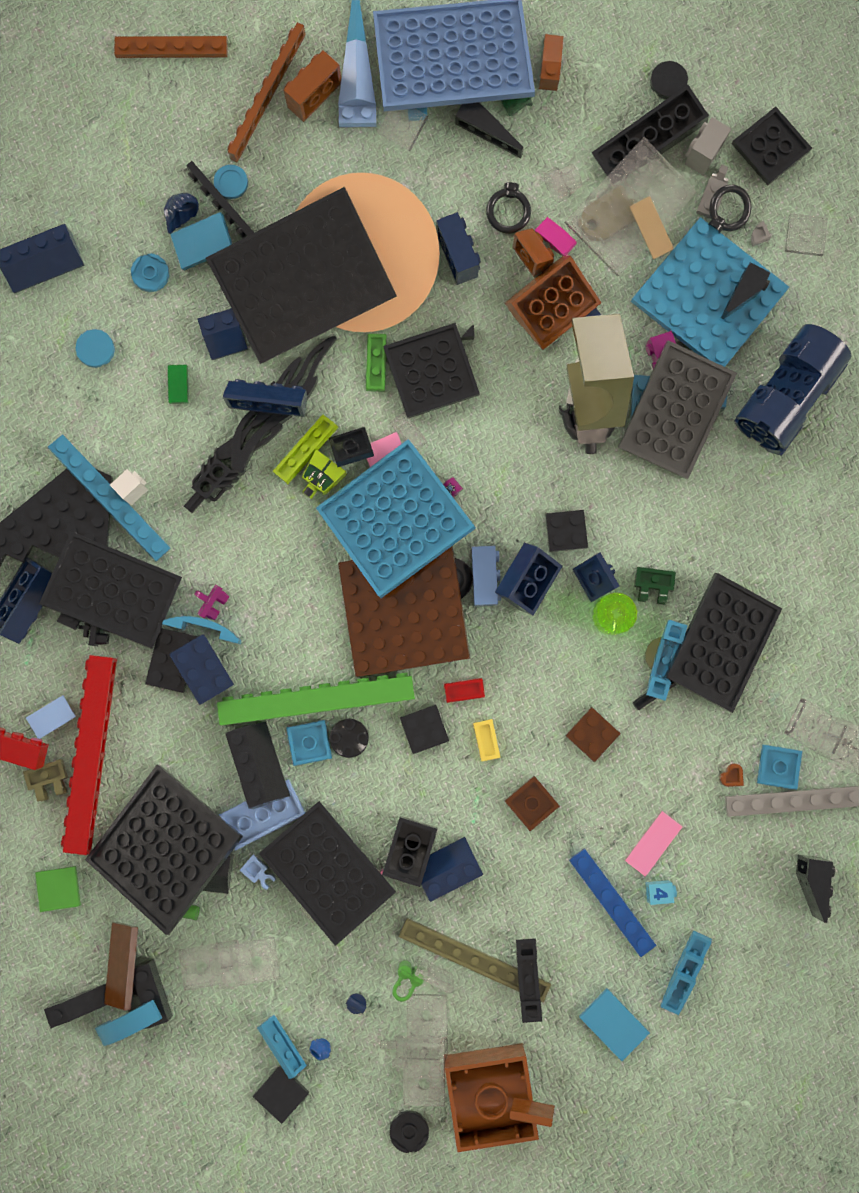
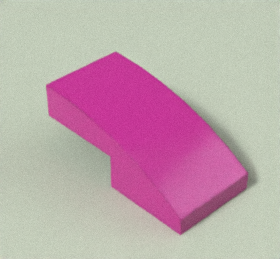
M548 217L535 229V232H538L543 240L550 244L551 249L562 256H566L577 245V242L563 228Z

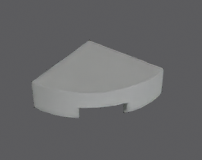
M764 221L760 222L752 232V247L771 239Z

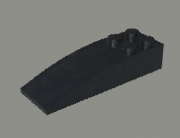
M687 84L591 153L610 182L614 184L701 128L704 122L708 123L709 114Z

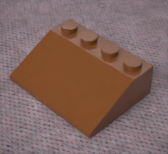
M562 256L507 300L505 305L524 330L544 350L572 327V318L585 317L602 302L571 256Z

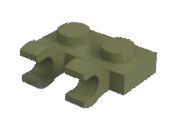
M63 759L44 764L42 768L37 770L29 769L23 771L28 791H35L37 802L49 799L44 786L51 783L54 785L56 795L68 793L63 779L68 778Z

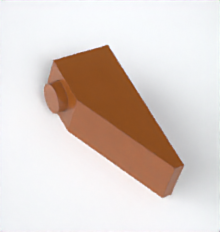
M545 34L539 89L557 91L564 36Z

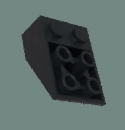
M798 854L796 876L811 914L818 920L827 923L828 918L831 916L829 902L833 896L831 882L832 877L835 875V866L832 861L822 857Z

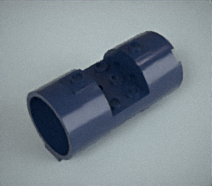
M813 324L803 325L779 357L780 367L775 371L772 378L765 386L760 385L757 387L734 420L737 428L749 439L752 437L755 441L761 443L759 446L765 448L768 452L782 456L804 426L803 424L807 419L806 414L821 394L826 395L847 367V363L852 357L848 346L839 337L825 328Z

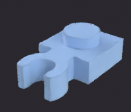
M254 854L240 869L253 883L259 879L261 886L266 890L269 886L265 880L267 878H270L273 882L276 880L273 874L265 872L268 866Z

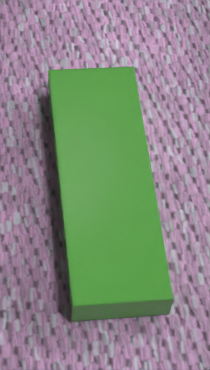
M367 334L366 391L385 392L386 354L383 346L387 342L386 334Z

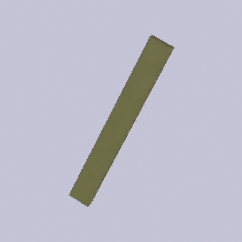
M406 918L399 934L400 938L519 992L517 967ZM538 977L540 1000L544 1003L551 983Z

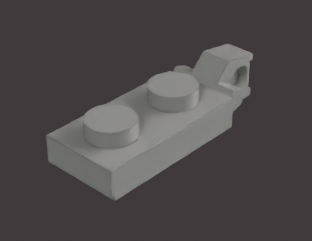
M721 164L718 173H713L709 178L696 211L697 214L711 219L709 213L711 198L719 188L728 185L729 179L725 178L728 170L727 166ZM723 196L718 201L717 210L719 208Z

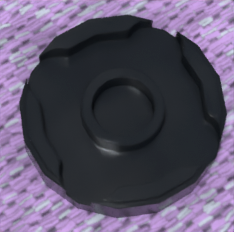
M665 61L658 64L652 71L650 78L651 89L658 94L657 96L663 99H668L688 83L687 71L682 65L674 61Z
M406 1110L400 1112L393 1118L390 1124L389 1135L391 1142L397 1150L403 1153L420 1151L426 1145L429 1138L427 1120L416 1111Z

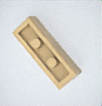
M648 196L630 206V210L653 260L673 250L672 243L651 197Z

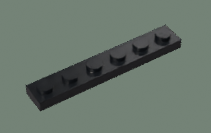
M193 161L189 162L186 165L189 171L187 174L194 183H199L201 192L206 197L210 196L213 201L211 202L218 211L222 210L225 213L223 215L230 225L234 224L237 227L236 232L243 239L253 234L254 231Z

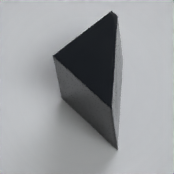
M474 325L463 334L461 340H474Z

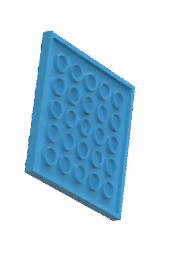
M700 217L630 302L668 332L672 331L673 336L693 352L725 367L789 289V286L773 273H770L767 279L770 283L765 291L761 290L754 299L727 318L722 319L721 316L748 264L751 262L765 270L767 269L722 233L719 234L718 230L708 225V222Z
M409 439L316 507L380 598L391 592L476 529Z

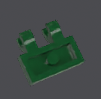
M637 567L634 587H640L638 601H648L649 589L659 590L657 604L665 605L668 599V591H674L676 572Z

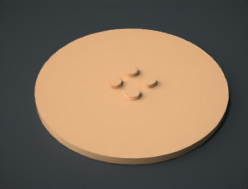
M373 173L340 175L322 183L311 191L300 203L296 211L346 187L397 297L336 327L353 332L384 330L402 322L413 314L430 293L439 266L440 253L436 228L423 203L415 194L399 182Z

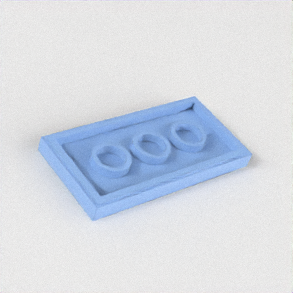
M289 779L286 780L290 794L289 797L255 809H249L245 801L219 814L221 818L243 836L234 848L235 851L287 825L306 813Z

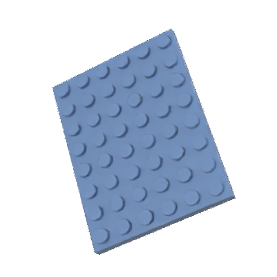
M485 0L373 11L384 112L535 97L522 0Z

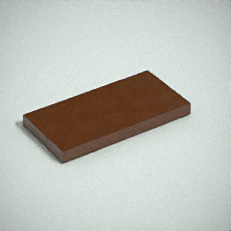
M112 922L104 1004L125 1011L131 1009L138 927L120 922Z

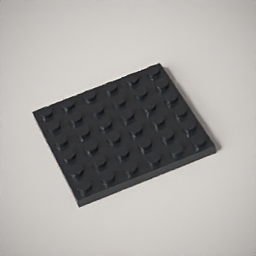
M157 764L86 857L85 861L165 935H170L243 836L167 770Z

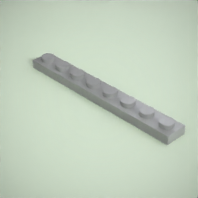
M859 786L725 796L726 813L728 817L856 807L859 806Z

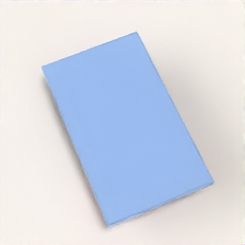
M64 695L29 715L26 719L37 738L41 739L76 716Z

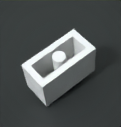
M128 469L110 484L121 498L131 506L148 491L144 486L146 481L135 471L131 473Z

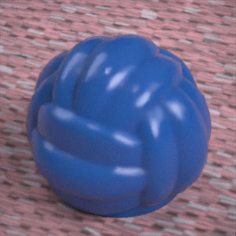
M324 1038L313 1040L309 1048L310 1053L319 1061L327 1059L330 1056L331 1045Z

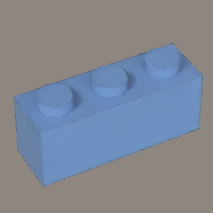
M495 546L472 547L474 606H496L498 601H501V597L495 593L497 582L500 581V570H496V562H499V551H495Z

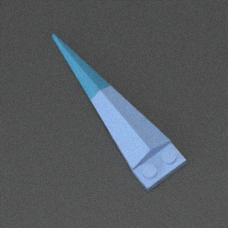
M352 0L338 103L339 127H377L376 101L360 0Z

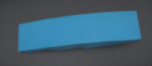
M693 930L668 984L660 1005L661 1008L677 1015L680 1014L696 984V977L704 964V957L712 943V938Z

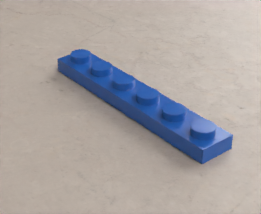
M582 849L570 858V863L638 955L642 957L657 945L586 849Z

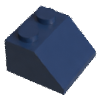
M232 308L197 318L211 360L248 350L242 328Z

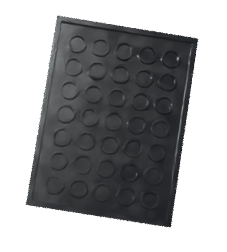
M346 187L206 257L260 364L397 297Z

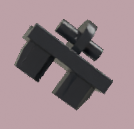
M87 623L78 626V629L84 630L83 637L89 638V646L98 647V645L109 644V634L100 633L99 628L90 626Z

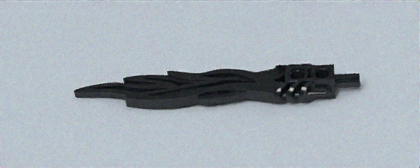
M332 336L314 348L305 359L300 372L292 382L291 380L302 361L301 357L295 359L286 368L276 383L283 384L289 373L284 387L292 388V386H297L302 380L310 361L321 351L315 359L305 383L301 386L303 389H306L308 400L318 382V377H314L315 372L326 353L336 342L337 337ZM249 411L241 419L233 438L219 448L216 447L214 456L209 455L206 465L203 462L201 471L192 480L193 486L191 488L195 493L183 507L193 513L204 499L208 503L211 501L215 502L225 491L232 489L234 485L231 484L238 482L240 479L238 476H242L246 472L245 470L253 453L270 442L283 429L282 424L293 416ZM254 418V420H253V421L250 423V425L246 428V426L249 424V422ZM260 427L242 449L243 443L252 428ZM231 459L232 470L224 465L221 460ZM223 470L224 473L221 477H215L216 471ZM210 484L211 489L208 492H203V486Z

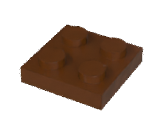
M591 707L565 736L593 762H596L621 733Z
M535 776L531 777L504 800L529 831H532L560 807Z

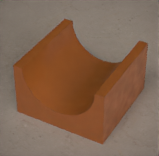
M523 1043L444 1055L457 1153L539 1140L537 1124L510 1119L514 1098L533 1101Z

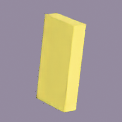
M493 720L473 723L481 762L501 758Z

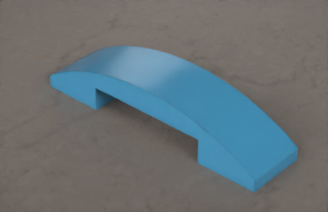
M181 616L163 620L162 623L185 630L187 623L221 631L219 639L241 644V639L232 631L207 619Z
M672 620L667 621L652 666L646 695L666 701L671 682L664 678L679 645L684 640L688 625Z
M151 1000L129 1013L97 1026L95 1030L103 1046H107L162 1019V1016L154 1000Z

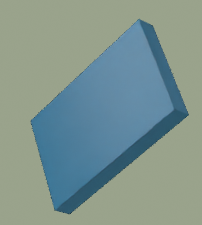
M221 212L170 234L182 270H187L207 261L206 257L232 244L224 216Z
M608 988L579 1015L581 1020L621 1061L650 1034Z

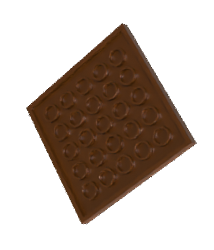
M453 546L382 598L377 595L353 560L338 563L355 677L471 659Z

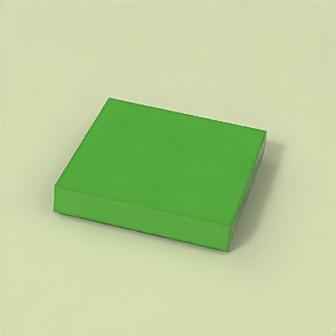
M76 866L35 872L40 912L81 905Z

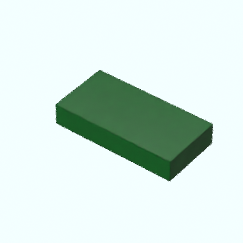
M187 364L168 365L169 404L189 403Z

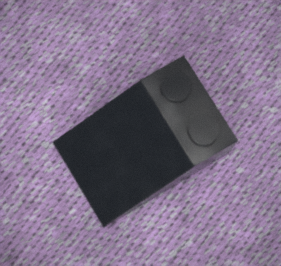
M400 816L382 876L420 887L438 828Z

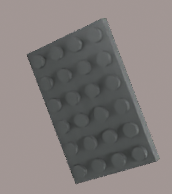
M669 340L666 341L618 448L688 479L737 373Z

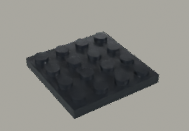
M456 323L383 346L407 419L480 395Z

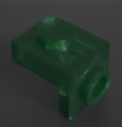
M532 97L501 100L508 115L511 117L526 105L530 107L533 105Z

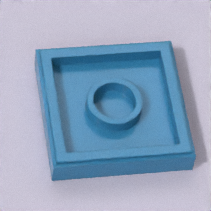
M325 720L286 728L293 766L332 759Z
M762 745L757 783L797 790L802 751Z

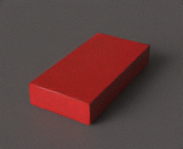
M482 678L444 684L447 703L485 697Z

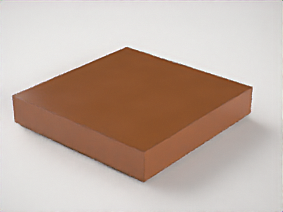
M514 1098L510 1119L552 1127L555 1105Z

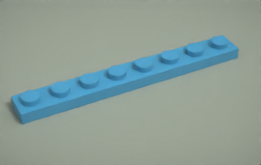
M63 434L48 446L53 455L155 562L171 549L144 519L121 498L108 481Z

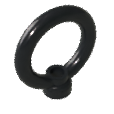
M507 182L504 183V189L497 191L490 197L486 207V215L494 229L501 233L512 234L522 230L527 225L531 217V206L527 197L519 191V184ZM502 197L517 198L523 205V217L513 226L502 225L494 216V206Z
M734 184L719 188L710 201L709 213L711 221L708 225L718 230L719 234L722 230L731 232L743 227L748 221L752 210L751 199L746 190ZM729 192L738 194L744 203V211L741 218L732 224H727L717 213L719 199Z

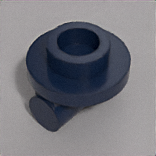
M359 993L350 995L345 1003L347 1009L353 1014H363L366 1009V999Z

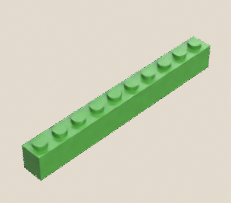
M408 673L396 674V678L389 679L388 675L378 676L376 681L362 678L357 679L358 683L350 684V680L340 681L338 686L332 687L330 683L319 684L317 689H311V686L299 687L300 691L292 692V688L281 689L280 694L266 691L261 692V696L253 697V694L241 695L242 699L234 700V696L223 697L221 702H217L219 724L221 726L415 699L412 676H408Z

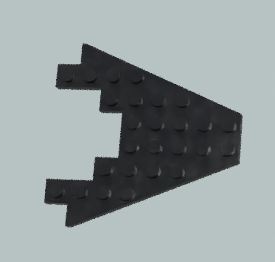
M66 468L0 522V567L6 556L25 563L33 546L59 558L71 531L108 546L110 513ZM96 469L109 484L113 482L112 476ZM62 613L57 619L58 623L75 631L81 622Z

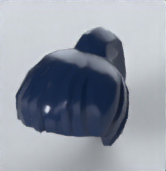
M178 193L172 195L167 200L164 207V216L168 234L173 233L175 229L187 223L190 218L197 216L199 203L195 196L189 193Z

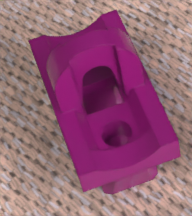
M215 584L208 596L198 590L195 591V596L204 601L197 613L204 619L207 617L216 620L220 611L212 607L214 602L218 601L224 605L229 599V595L222 590L223 588Z

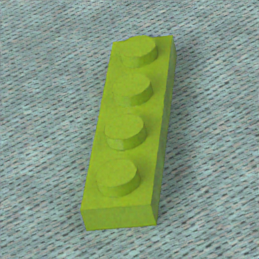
M322 414L277 465L273 473L286 484H289L309 462L314 452L319 450L338 429V426Z

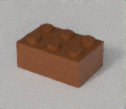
M324 50L319 54H315L311 62L306 67L301 68L297 76L287 82L283 90L287 108L303 122L341 85L340 65Z

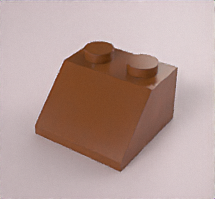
M531 228L515 233L512 248L533 277H536L553 264L554 254L550 248L545 247L543 238L538 232L536 233Z

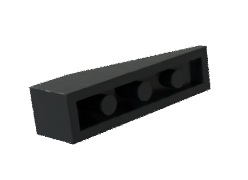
M480 102L466 103L460 106L455 115V125L519 158L522 157L524 147Z

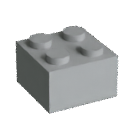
M711 117L708 123L704 122L697 137L693 139L685 154L687 157L685 165L704 176L722 148L731 128Z

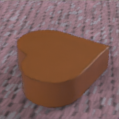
M735 763L728 765L727 770L720 775L719 780L721 784L728 787L744 786L742 767Z

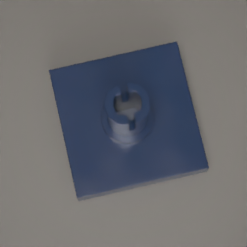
M601 552L572 569L590 602L620 587L614 577L615 569L610 570L613 566L606 563Z

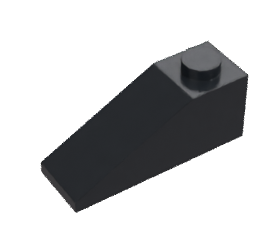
M750 262L745 268L721 318H727L754 299L761 290L765 291L770 283L767 279L771 272Z
M106 984L57 1001L46 1007L44 1012L50 1029L106 1006L104 1004Z

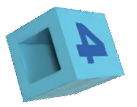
M671 881L645 882L647 902L650 905L674 903L677 891L676 886Z

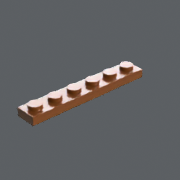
M115 36L114 55L116 58L228 57L227 36Z

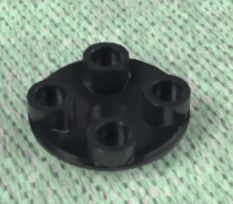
M348 718L335 724L331 730L329 740L332 749L338 755L345 758H353L360 755L366 749L369 736L366 727L361 722Z

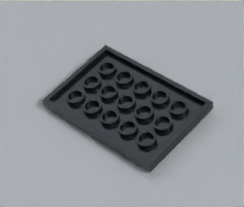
M71 531L39 605L153 649L163 625V620H165L182 577Z
M714 573L687 628L684 640L679 645L664 678L733 713L782 608L723 575Z
M320 801L259 853L335 946L396 893L395 889Z

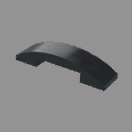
M536 938L516 939L522 1023L543 1022Z

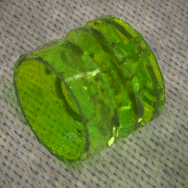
M611 593L601 598L595 604L592 619L600 632L606 635H618L627 632L634 626L638 611L636 604L629 596L623 593ZM618 609L620 616L614 618L612 611Z

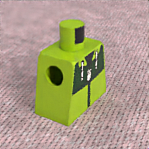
M316 450L302 476L303 480L308 483L302 493L310 499L313 498L317 491L327 495L346 477L347 473L343 468H337L336 463Z

